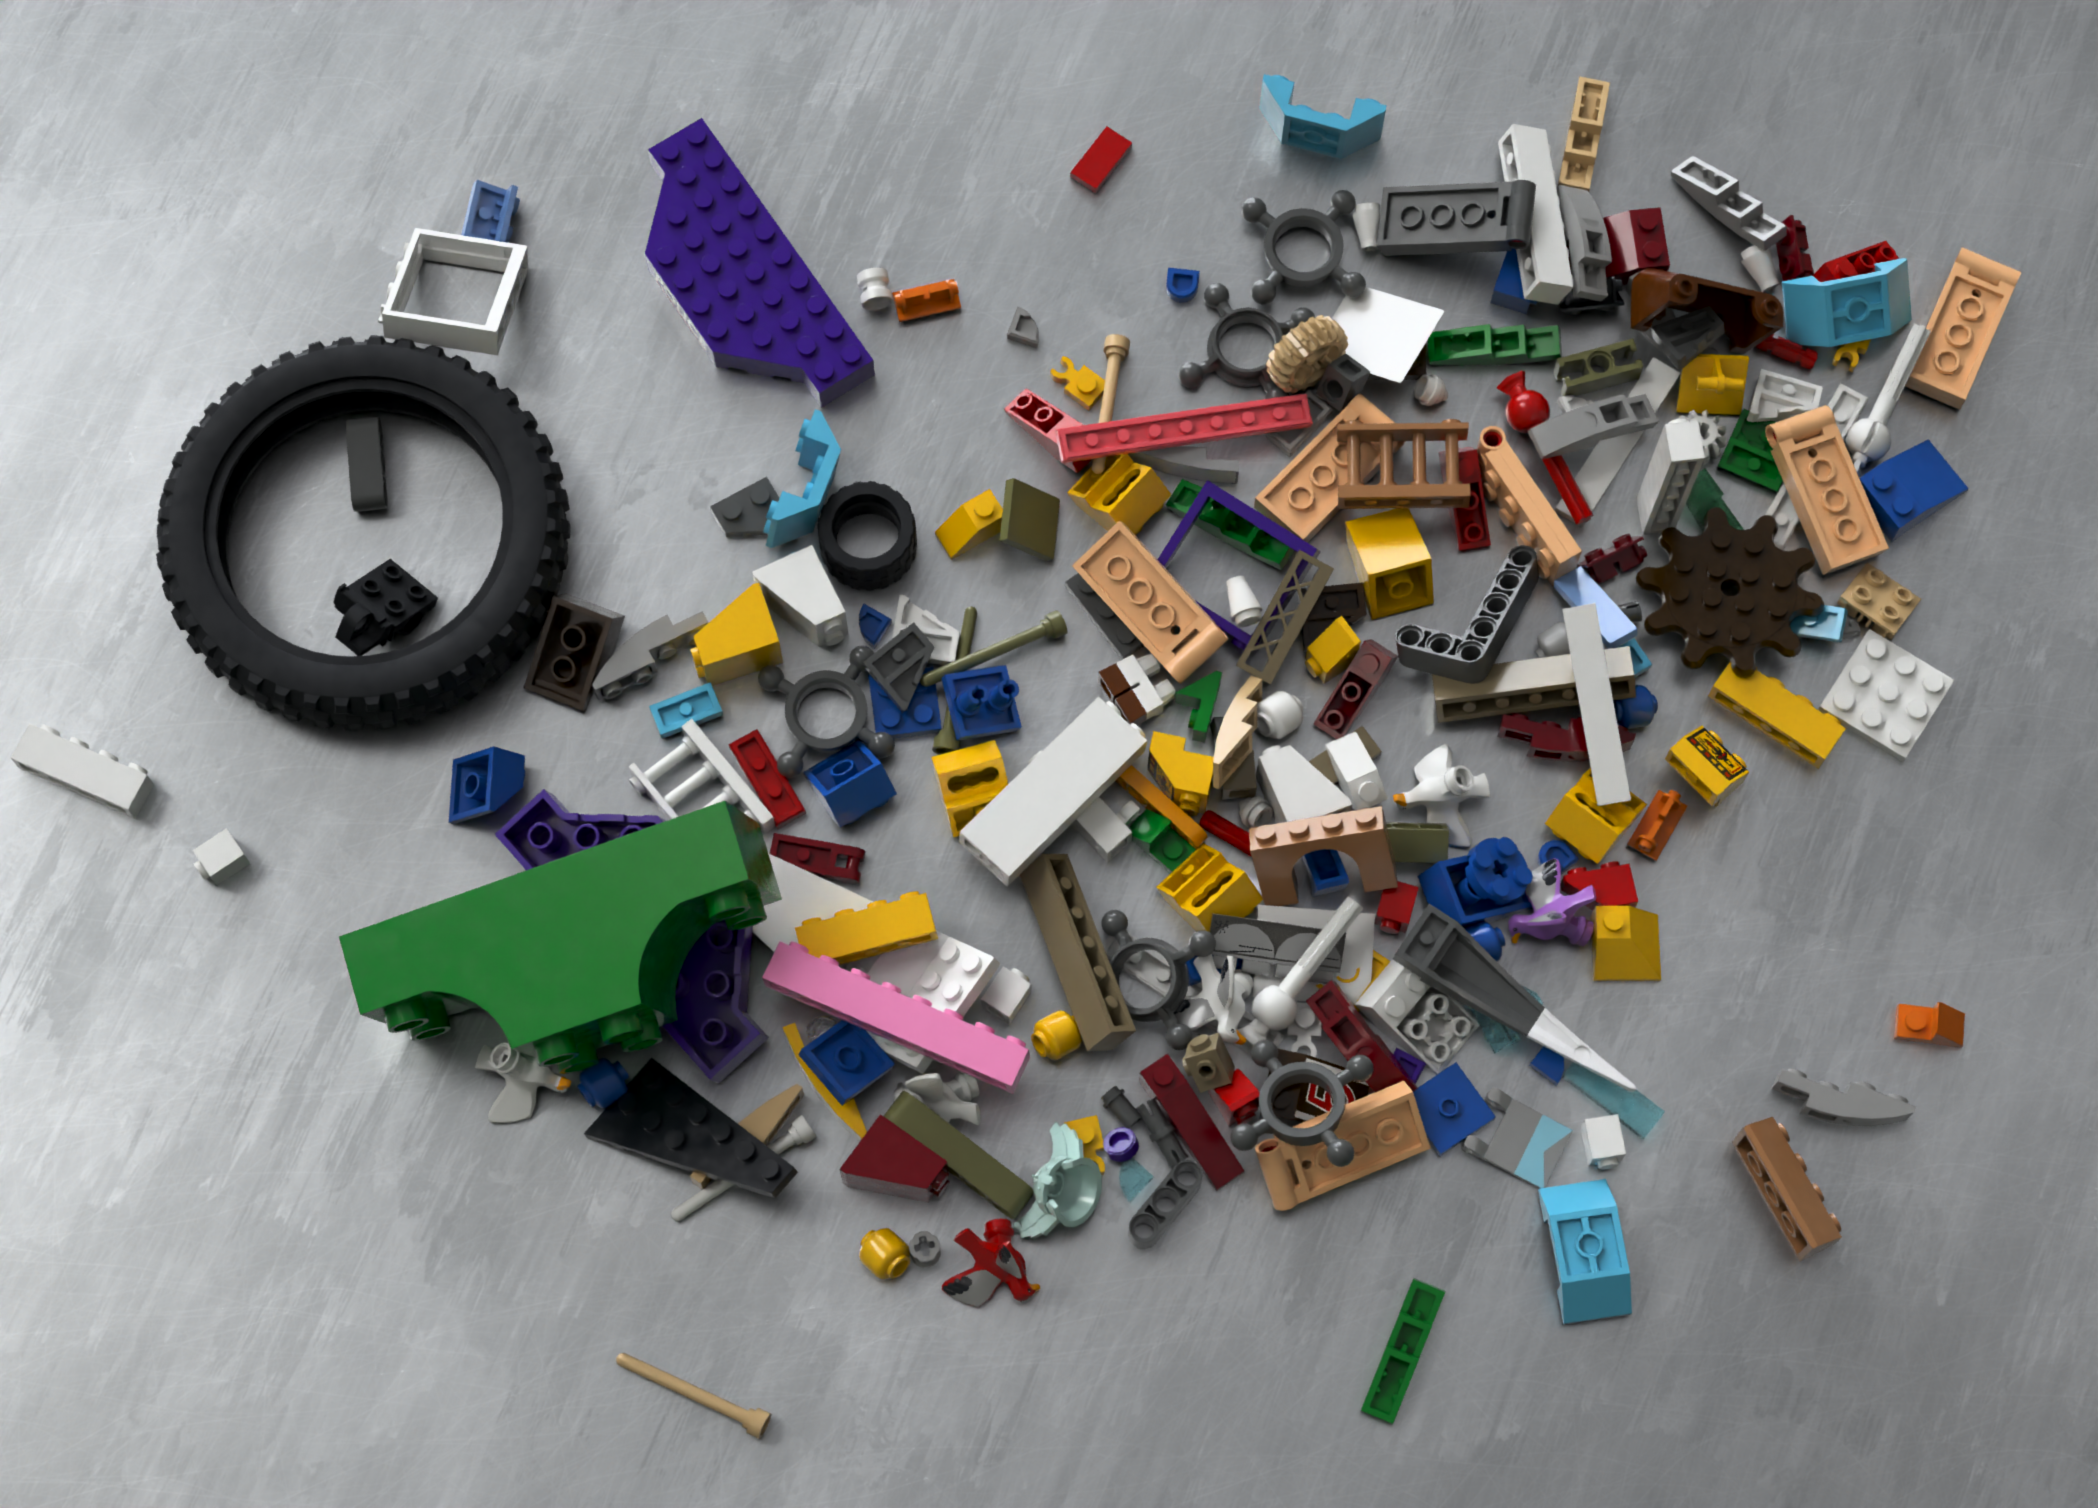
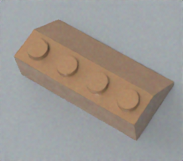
M1770 1117L1743 1127L1732 1143L1798 1260L1801 1262L1836 1244L1842 1238L1839 1233L1841 1232V1226L1833 1213L1828 1214L1822 1203L1824 1196L1816 1183L1811 1184L1805 1173L1807 1167L1803 1158L1798 1153L1794 1154L1788 1144L1790 1138L1787 1130L1781 1123L1777 1124L1774 1117Z

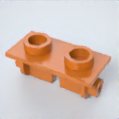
M954 279L892 293L899 322L961 309L958 296L959 290Z
M1658 790L1627 845L1657 861L1688 806L1680 801L1681 795L1674 790H1669L1668 794Z

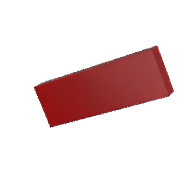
M758 729L728 744L758 798L773 815L777 830L806 814L805 808L789 781L779 773L777 761Z

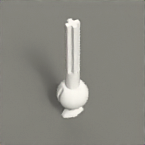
M1915 323L1912 325L1869 418L1860 419L1853 423L1847 432V448L1853 454L1851 460L1859 478L1861 476L1860 469L1865 468L1867 461L1881 459L1890 449L1891 435L1886 425L1931 333L1924 325L1920 324L1919 326Z
M1347 896L1278 987L1276 985L1264 987L1255 995L1251 1010L1255 1018L1251 1023L1237 1028L1239 1033L1248 1042L1254 1045L1260 1040H1266V1035L1271 1029L1273 1031H1280L1286 1029L1294 1022L1298 1007L1297 1002L1294 1000L1363 910L1360 904Z

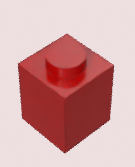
M1397 881L1398 887L1383 889L1374 924L1379 925L1380 929L1387 933H1406L1419 887Z

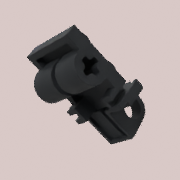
M389 559L349 586L344 583L338 587L333 603L335 604L334 607L344 616L335 638L357 656H362L379 644L382 647L385 646L387 640L391 642L397 632L406 636L414 631L422 621L424 614L436 606L438 597L392 559Z

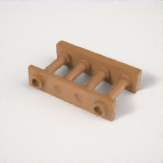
M1447 419L1441 423L1363 424V422L1358 420H1350L1344 422V424H1337V442H1347L1348 482L1345 485H1338V509L1468 508L1470 484H1463L1459 481L1458 441L1467 440L1469 423L1461 422L1457 419ZM1393 441H1412L1413 482L1410 484L1397 485L1394 482ZM1426 441H1445L1446 481L1443 484H1430L1426 481ZM1360 442H1380V482L1377 485H1364L1361 482Z

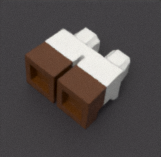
M1152 653L1138 659L1131 655L1098 672V683L1109 701L1120 710L1121 717L1129 724L1134 723L1138 727H1141V723L1154 715L1162 714L1163 706L1176 696V691L1168 679L1155 686L1148 679L1160 672V666Z

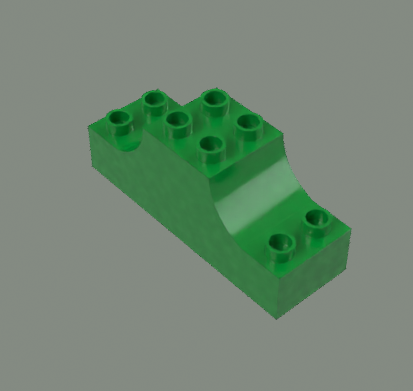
M724 800L339 936L360 1015L387 1024L390 1033L409 1030L411 1040L417 1041L433 1038L451 1029L448 1016L470 1008H480L486 1010L501 1026L511 1049L537 1058L538 1064L541 1067L557 1064L560 1074H569L590 1068L599 1063L596 1052L597 1048L621 1043L623 1052H632L661 1042L663 1038L659 1027L678 1021L675 999L677 981L682 965L696 941L713 924L725 920L727 929L731 931L752 927L765 921L767 915L764 906L782 900L759 823Z

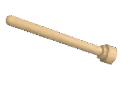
M1119 334L1108 335L1104 342L1103 352L1108 359L1099 423L1112 421L1120 365L1129 354L1130 340ZM1106 457L1093 459L1092 471L1095 474H1101L1104 471Z
M620 1353L616 1358L619 1366L742 1423V1427L747 1429L746 1433L760 1439L768 1427L772 1414L761 1408L746 1410L626 1353Z

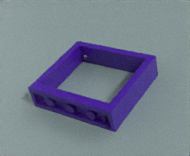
M1207 480L1160 554L1158 561L1165 568L1168 567L1210 498L1296 552L1301 550L1317 559L1321 551ZM1303 559L1296 569L1299 584L1302 583L1312 567L1311 563ZM1293 576L1286 588L1295 586ZM1297 589L1282 594L1280 604L1283 611ZM1197 602L1222 631L1224 630L1234 636L1231 643L1244 650L1252 635H1249ZM1277 605L1270 617L1279 615ZM1278 619L1268 621L1265 625L1264 632L1266 638ZM1261 635L1259 636L1255 646L1263 644V639Z

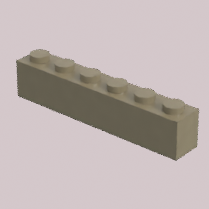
M1630 647L1604 649L1613 700L1635 698V675ZM1570 654L1493 664L1488 676L1483 681L1475 684L1432 674L1438 723L1579 705Z
M1042 854L1020 874L1021 880L1087 1051L1113 1050L1136 1032L1135 1026L1068 854Z

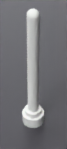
M802 1115L790 1122L791 1126L787 1128L788 1132L767 1147L779 1155L795 1143L797 1146L801 1143L806 1145L815 1139V1133ZM722 1179L714 1181L674 1208L671 1212L672 1218L675 1221H681L733 1186L734 1183Z

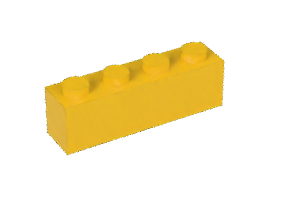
M1729 662L1708 697L1818 769L1846 729L1835 716L1829 713L1823 714L1813 707L1809 699L1802 695H1794L1785 689V685L1780 680L1765 676L1758 671L1757 667L1754 674L1743 678L1733 673L1731 663Z
M918 891L905 893L899 897L900 900L889 903L886 900L874 901L867 905V909L854 912V909H844L836 912L833 918L821 920L819 917L810 918L801 923L802 926L795 927L798 943L809 950L808 954L820 958L821 955H826L838 961L839 965L936 940L938 935L926 893L919 894Z

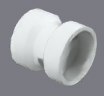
M869 268L858 273V287L863 292L860 296L862 308L866 310H880L893 303L891 290L887 288L889 277L886 269Z

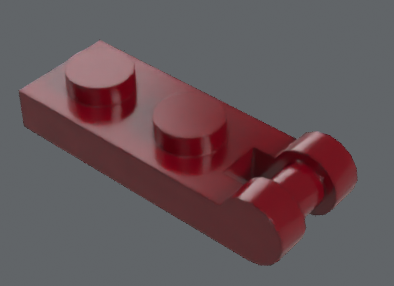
M774 833L769 854L819 877L840 880L848 884H859L861 877L859 866L860 862H864L866 851L853 846ZM838 857L847 859L846 868L836 866Z

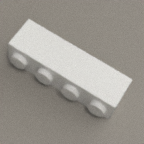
M29 723L11 756L12 761L18 768L136 819L154 785L147 776L148 771L134 763H129L128 766L117 762L118 758L107 751L100 750L98 754L89 750L87 743L75 737L66 740L59 736L60 733L48 725L42 724L39 728Z

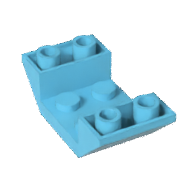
M1264 74L1259 109L1281 144L1343 159L1380 140L1387 105L1380 104L1378 101L1370 98L1364 100L1356 98L1350 120L1343 118L1337 113H1321L1305 105H1292L1295 82L1289 81L1281 75L1270 76Z
M1901 258L1874 264L1875 272L1831 281L1819 282L1813 276L1782 281L1786 339L1799 345L1832 347L1894 334L1912 320L1907 259Z
M814 410L811 420L804 419L795 450L800 453L798 465L813 470L811 482L807 483L802 498L782 491L778 502L772 500L763 533L768 534L766 546L769 548L777 547L814 531L821 513L820 511L834 480L841 448L822 412L819 410Z
M1606 1179L1538 1189L1544 1223L1549 1224L1560 1282L1557 1294L1563 1325L1631 1315L1630 1270L1617 1204Z

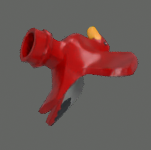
M1000 1218L986 1222L983 1234L986 1241H982L969 1228L962 1230L955 1236L953 1241L969 1251L976 1262L973 1268L957 1274L943 1283L942 1290L952 1298L965 1304L980 1307L993 1296L1002 1282L1008 1284L1014 1299L1020 1302L1031 1298L1034 1293L1040 1290L1039 1284H1030L1027 1281L1025 1260L1021 1253L1011 1245V1239L1014 1237L1015 1232L1010 1220Z

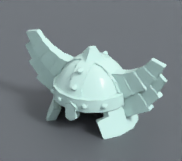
M1055 1122L1050 1129L1053 1142L1051 1160L1044 1164L1036 1174L1032 1175L1034 1183L1033 1192L1036 1200L1026 1215L1014 1223V1235L1020 1234L1022 1239L1028 1237L1036 1239L1041 1235L1047 1236L1059 1222L1065 1227L1081 1225L1092 1215L1099 1202L1102 1190V1175L1099 1167L1092 1159L1084 1158L1083 1140L1078 1138L1076 1130H1071L1065 1123L1060 1126L1059 1123Z

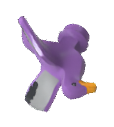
M1553 858L1536 868L1532 872V881L1525 890L1526 897L1531 903L1534 913L1531 915L1514 914L1509 919L1508 928L1512 943L1516 944L1519 936L1525 933L1542 940L1564 935L1568 937L1572 945L1585 946L1593 933L1594 923L1587 920L1585 916L1575 917L1574 914L1578 908L1596 900V892L1593 885L1591 884L1573 895L1563 896L1560 893L1561 868L1559 860Z

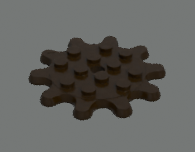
M1714 507L1709 509L1704 515L1703 523L1705 528L1701 535L1687 536L1675 527H1668L1659 534V544L1668 553L1669 562L1663 567H1645L1641 569L1636 575V584L1642 590L1656 593L1662 601L1660 609L1646 617L1644 621L1646 632L1652 636H1661L1668 632L1680 634L1685 641V647L1680 656L1683 666L1688 669H1698L1710 655L1722 654L1729 659L1733 673L1739 677L1746 678L1754 674L1756 670L1755 655L1762 648H1773L1784 657L1789 658L1795 657L1800 653L1802 643L1791 630V622L1798 616L1815 617L1820 615L1824 609V601L1818 594L1803 590L1798 585L1799 576L1814 566V554L1807 548H1799L1793 551H1783L1777 548L1774 544V537L1778 531V523L1772 516L1763 515L1755 521L1750 529L1738 530L1729 524L1724 510ZM1731 582L1738 588L1739 593L1735 596H1727L1722 593L1721 588Z

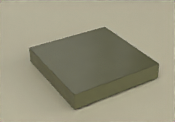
M1015 478L1006 480L999 541L1044 561L1053 560L1060 499Z

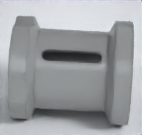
M921 1231L916 1233L909 1243L911 1259L917 1266L929 1268L939 1261L941 1256L940 1243L935 1235L928 1231ZM927 1243V1246L931 1248L929 1256H923L922 1252L919 1251L921 1248L920 1244Z

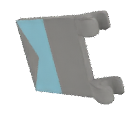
M1492 1088L1487 1093L1485 1102L1494 1108L1505 1111V1114L1490 1144L1487 1145L1479 1138L1469 1135L1464 1140L1461 1149L1470 1155L1497 1166L1538 1189L1545 1188L1573 1130L1514 1100L1503 1091Z

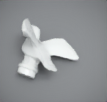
M959 1072L954 1076L953 1080L944 1083L941 1080L940 1074L929 1073L905 1081L907 1088L904 1087L902 1082L897 1084V1088L894 1091V1101L902 1091H906L948 1123L950 1119L959 1118L979 1125L981 1122V1112L978 1104L970 1102L973 1098L979 1096V1087L975 1077Z

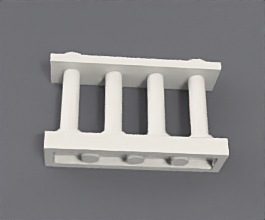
M690 719L681 726L685 737L682 739V744L647 771L642 773L635 763L629 766L632 778L629 779L631 785L640 795L646 793L667 820L678 817L672 807L710 778L715 780L718 777L725 785L722 788L723 793L703 808L724 800L733 804L739 802L745 809L744 814L758 822L765 834L775 827L773 815L693 719ZM698 753L705 761L702 764L703 768L663 798L651 783L688 755L692 754L694 756Z

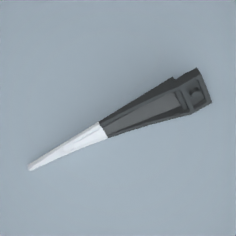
M1431 904L1427 906L1395 953L1393 960L1421 977L1420 981L1623 1089L1629 1092L1636 1090L1635 1085L1593 1051L1526 991L1456 920Z

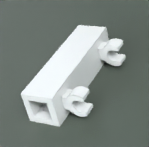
M1043 750L1036 753L1030 759L1028 764H1030ZM1098 797L1071 825L1108 862L1132 842V831L1127 826L1140 816L1138 812L1141 809L1131 800L1115 814Z

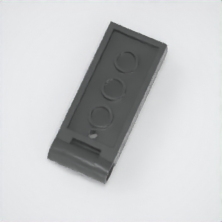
M1515 180L1511 182L1383 187L1376 246L1384 256L1512 251V249H1526L1530 246L1536 184L1528 180Z

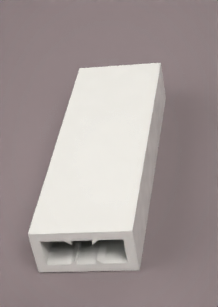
M1098 696L960 831L959 843L1008 887L1145 752L1147 744L1145 733L1136 724H1129L1121 717L1120 710L1110 701L1104 702Z

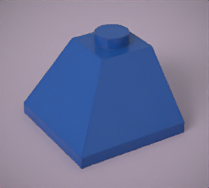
M493 746L453 759L448 823L456 824L495 812L522 789L525 778V755Z

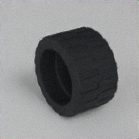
M860 481L840 488L838 492L828 498L827 503L823 505L820 511L821 515L818 518L817 527L822 560L824 565L827 566L829 573L835 576L840 583L849 585L857 590L866 589L871 591L878 588L883 589L899 581L911 568V563L916 556L917 547L915 517L912 514L910 504L903 498V495L886 484H879L874 481ZM875 514L890 520L897 527L898 539L890 550L880 556L859 558L846 553L839 547L837 534L840 528L848 520L856 516Z

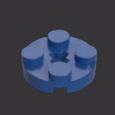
M1508 837L1485 839L1475 845L1467 855L1469 857V865L1465 867L1467 880L1475 893L1484 900L1490 898L1493 901H1498L1495 903L1498 905L1509 904L1525 892L1527 885L1532 881V872L1528 868L1523 855ZM1496 866L1501 870L1502 876L1500 874L1495 875L1493 872Z

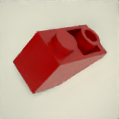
M1613 861L1600 865V869L1587 871L1586 867L1574 868L1569 870L1567 875L1563 876L1560 883L1561 891L1568 895H1573L1592 884L1595 888L1596 900L1585 905L1592 911L1595 906L1636 907L1639 902L1630 863L1620 865L1618 861Z
M1239 1068L1233 1073L1232 1083L1208 1090L1210 1097L1228 1127L1236 1122L1238 1125L1248 1123L1256 1117L1255 1112L1258 1111L1260 1092Z

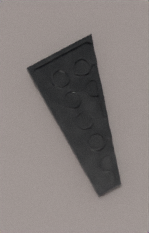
M652 1057L627 1084V1092L607 1107L584 1133L590 1140L612 1144L615 1148L624 1151L626 1149L643 1154L646 1158L690 1172L692 1170L706 1174L709 1178L715 1180L722 1179L737 1184L741 1188L772 1198H776L798 1173L790 1163Z

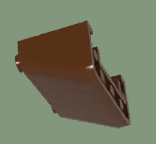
M1647 268L1638 273L1632 281L1631 329L1647 331L1651 328L1654 319L1661 320L1666 316V308L1691 313L1711 306L1724 322V334L1729 337L1732 343L1729 346V351L1745 354L1783 328V307L1775 296L1686 274Z

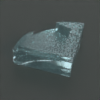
M1133 1157L1122 1162L1119 1172L1122 1193L1127 1201L1131 1203L1153 1179V1175Z

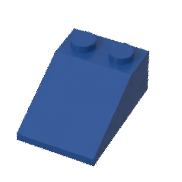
M1929 439L1882 462L1859 478L1880 528L1891 542L1969 489Z
M1467 855L1439 861L1417 876L1428 905L1431 904L1456 920L1463 928L1482 921L1490 924L1514 914L1533 909L1525 892L1511 903L1505 905L1495 904L1498 901H1493L1490 898L1484 900L1478 896L1466 877L1465 867L1469 865V857ZM1496 866L1493 872L1495 875L1500 874L1502 876L1501 870Z

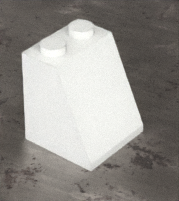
M812 545L752 572L754 584L759 582L767 606L818 647L825 644L827 646L835 645L842 641L845 635L849 634L846 612Z
M1280 745L1272 746L1264 750L1262 756H1259L1256 779L1265 799L1273 810L1272 816L1276 824L1351 811L1352 803L1350 798L1291 745L1283 748Z

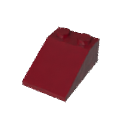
M1661 207L1628 210L1603 218L1612 262L1605 267L1606 277L1614 276L1615 279H1621L1622 285H1627L1630 276L1644 269L1669 270L1670 261ZM1569 250V264H1570V270H1571L1570 250Z

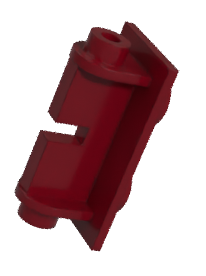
M1790 215L1781 222L1786 225L1787 236L1775 243L1779 258V270L1783 281L1814 275L1810 254L1800 253V250L1806 251L1809 248L1806 226L1802 225L1800 220L1794 221V216Z
M1630 533L1622 535L1612 541L1614 546L1604 551L1602 548H1597L1584 555L1585 560L1578 563L1577 568L1580 566L1587 568V573L1600 585L1618 575L1613 563L1617 562L1621 572H1624L1644 562V558L1648 556L1647 551L1642 545L1638 546L1637 544L1644 540L1643 536L1631 537Z

